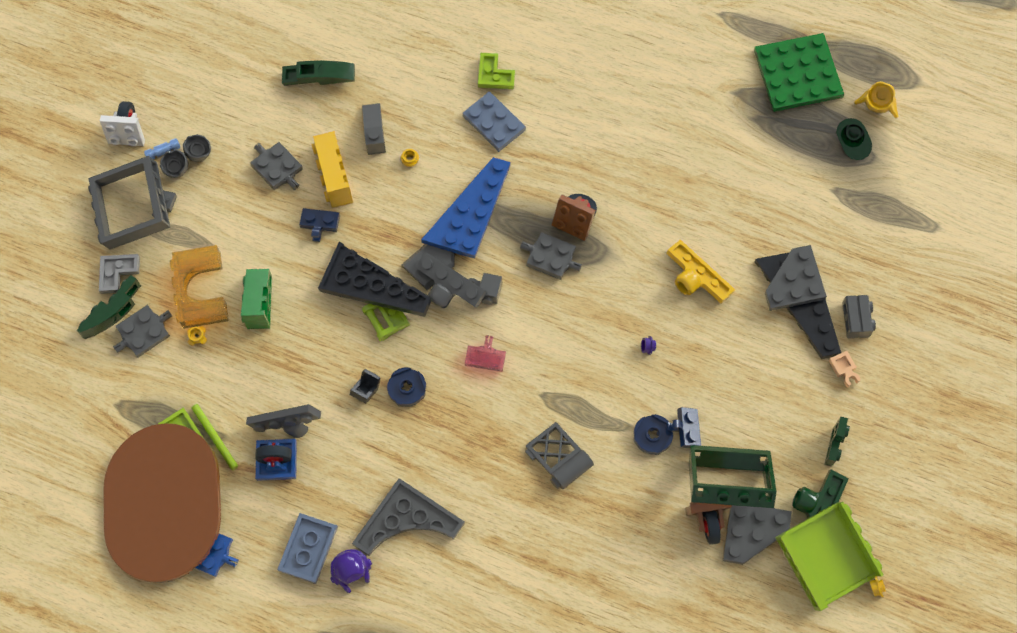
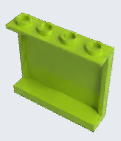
M837 502L775 537L816 611L824 610L828 607V604L872 580L875 576L884 575L881 571V563L872 555L871 545L862 537L861 527L857 522H854L851 517L852 511L844 502Z

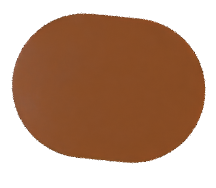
M156 424L143 428L131 435L122 443L110 460L104 479L105 542L114 562L124 572L134 578L146 582L162 583L173 581L189 574L191 570L207 558L215 540L218 538L221 524L219 466L214 451L198 433L178 424Z

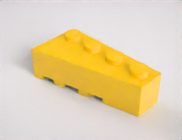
M335 131L313 136L315 143L311 145L314 155L318 154L319 159H316L318 170H322L323 175H320L322 186H326L327 189L324 192L326 202H330L332 208L354 203Z

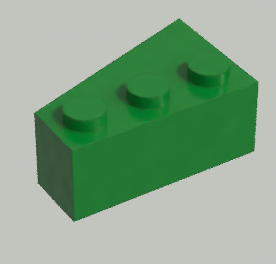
M246 269V275L243 276L242 323H245L247 329H270L272 274L269 269Z

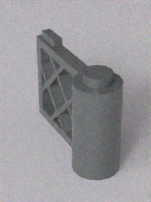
M557 422L526 445L527 450L525 453L532 461L537 459L551 475L552 479L550 481L557 489H565L594 465L590 456L584 450H581ZM555 429L561 434L560 440H549V434ZM537 443L546 444L545 452H536L533 447ZM548 444H560L559 453H548ZM562 445H571L575 449L570 454L561 453ZM547 457H558V463L550 468L546 463Z

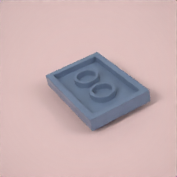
M490 91L463 112V117L498 152L526 130V126Z
M299 513L277 570L316 584L338 526Z

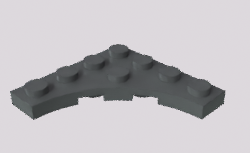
M399 478L352 544L370 556L384 541L406 531L429 530L441 533L454 540L464 526L465 521Z

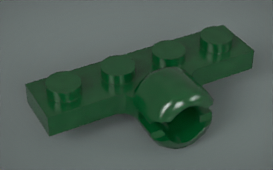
M832 469L828 470L819 492H815L807 487H802L797 491L792 503L793 508L806 514L807 519L839 502L849 478Z

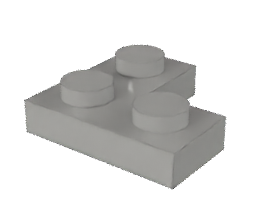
M138 254L100 256L99 292L101 294L116 293L120 289V275L139 274L140 256Z

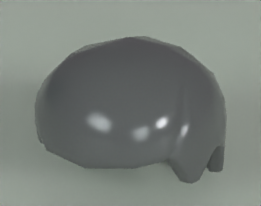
M196 134L186 138L183 143V151L189 160L201 162L209 156L211 144L204 136Z
M178 149L167 151L160 160V168L163 174L170 178L183 176L188 170L186 155Z

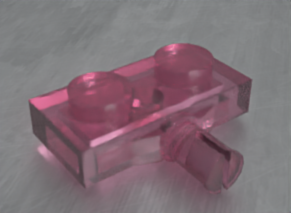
M486 335L484 346L475 347L468 345L465 366L503 372L506 351L492 348L494 337L490 336L489 338V335Z

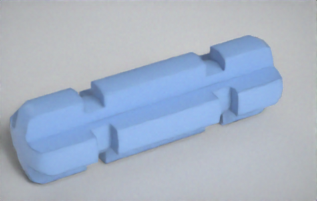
M174 138L169 143L165 142L153 147L154 149L152 150L151 148L145 150L144 154L155 159V156L159 157L167 151L179 149L180 144L177 138Z

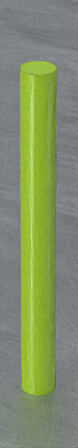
M198 404L193 405L191 409L232 471L237 469L238 464Z

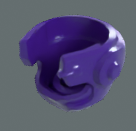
M345 550L339 553L331 562L330 579L332 583L340 585L347 593H350L351 589L346 584L352 583L363 576L365 582L370 583L369 570L371 569L372 562L359 550Z

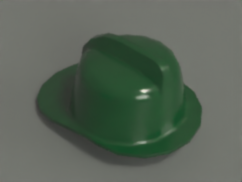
M854 118L841 121L837 126L836 134L846 155L853 160H863L868 157L872 151V141L864 124Z

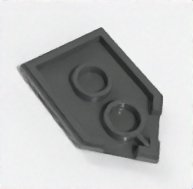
M424 244L401 266L421 286L429 290L434 285V280L415 268L424 253H429L450 268L455 266V253Z

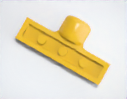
M681 239L667 250L666 254L684 270L675 279V285L682 294L691 295L698 288L702 287L722 304L735 292V289Z

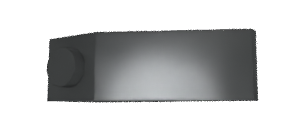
M380 103L362 105L368 155L386 153Z

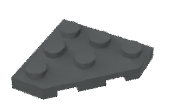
M811 245L792 248L768 286L765 296L770 311L826 299L827 295Z
M732 505L729 511L723 561L743 565L776 541V536L790 529L792 511Z

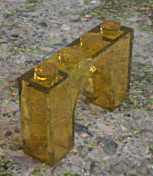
M213 245L172 252L170 267L174 271L172 285L173 288H176V294L173 295L175 305L178 306V311L175 312L177 323H180L183 329L229 321L227 303L223 297L195 300L187 294L188 284L196 275L223 269L221 252L218 246Z

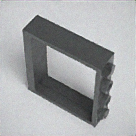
M150 156L88 178L90 184L88 189L93 200L91 205L96 216L94 221L99 232L98 240L101 245H104L109 250L171 228L158 165ZM145 171L154 219L110 235L101 187Z

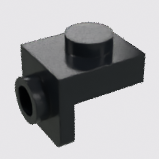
M364 369L360 380L350 390V396L367 404L378 391L381 378L375 373Z

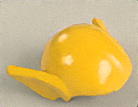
M876 82L854 101L855 105L865 103L867 108L875 113L882 114L889 111L895 118L899 117L895 89L888 83Z

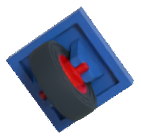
M256 440L255 479L257 481L296 479L297 440Z

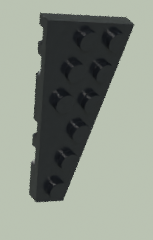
M338 242L318 287L319 292L422 317L426 316L431 304V298L413 286L410 287L402 279L392 276L387 270L371 260L361 257L356 251L348 249L341 242Z
M790 252L757 258L754 262L761 268L767 281L771 283ZM826 299L787 307V310L794 316L798 326L805 332L809 338L808 341L821 359L841 354Z

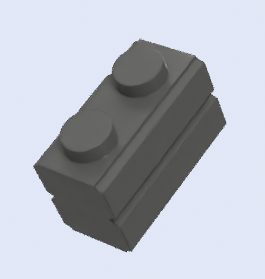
M868 295L846 296L842 304L847 338L870 337L876 329L875 320L871 318V313H873L872 301H869Z

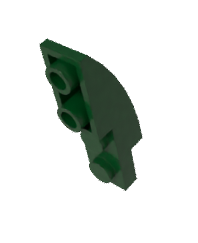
M315 60L298 61L296 65L282 66V84L284 86L316 82L320 85L355 81L354 63Z
M130 275L128 279L122 282L116 294L110 297L108 304L100 301L98 305L92 308L90 315L79 324L77 329L82 338L87 339L107 330L134 307L135 303L131 298L141 287L138 280Z

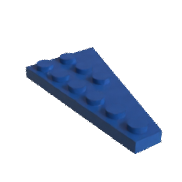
M493 157L426 233L421 242L475 259L511 162Z

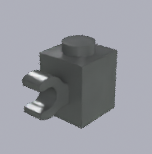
M483 273L481 281L469 278L470 281L487 291L481 301L482 303L488 305L498 303L502 287V276Z

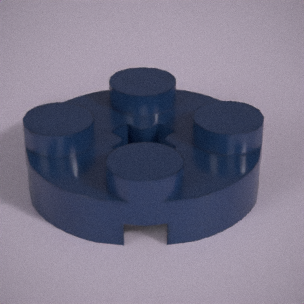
M409 367L400 368L392 373L387 383V391L391 400L398 406H413L424 399L426 381L419 371ZM404 383L412 384L409 391L401 389L404 387Z
M656 414L642 417L634 428V443L641 451L647 454L659 455L666 451L673 440V432L667 431V423L669 421ZM654 430H656V435L659 437L653 439L650 438L648 432H653Z

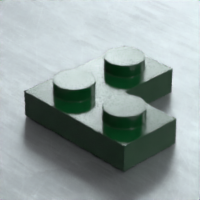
M840 416L832 429L825 465L833 466L836 461L840 460L842 450L839 449L840 442H844L850 426L847 425L848 418Z

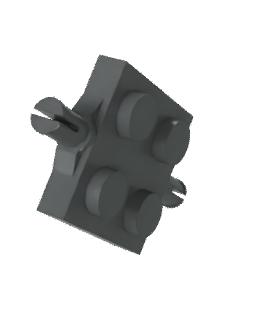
M280 142L267 150L260 143L254 146V149L260 155L250 162L251 167L273 190L286 183L293 190L299 187V184L293 178L303 170V167Z
M541 233L534 245L523 241L520 249L530 252L526 263L527 267L561 280L568 268L578 272L581 270L582 264L572 261V256L576 249L575 245Z
M146 305L116 325L121 334L122 341L113 346L118 353L128 347L135 353L137 358L170 336L163 322L172 317V314L167 310L158 316Z

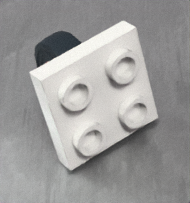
M122 101L118 106V111L114 112L113 116L101 115L100 124L108 144L144 146L145 138L132 102Z

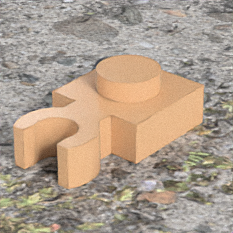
M848 351L829 359V363L837 377L844 376V384L847 388L851 386L850 378L854 379L856 384L860 382L859 375L853 372L856 369V365Z

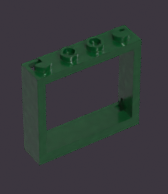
M690 445L689 476L691 502L774 508L777 490L771 451ZM695 452H700V456H695ZM766 457L765 461H760V458ZM696 466L763 471L765 488L698 483Z

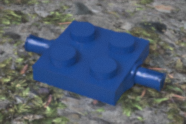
M219 533L207 558L195 568L216 577L220 568L225 563L236 567L237 564L231 562V560L238 563L239 559L229 556V548L233 539Z

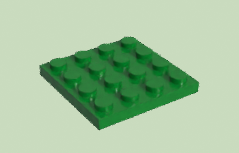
M824 33L755 46L754 53L773 112L844 97V91Z

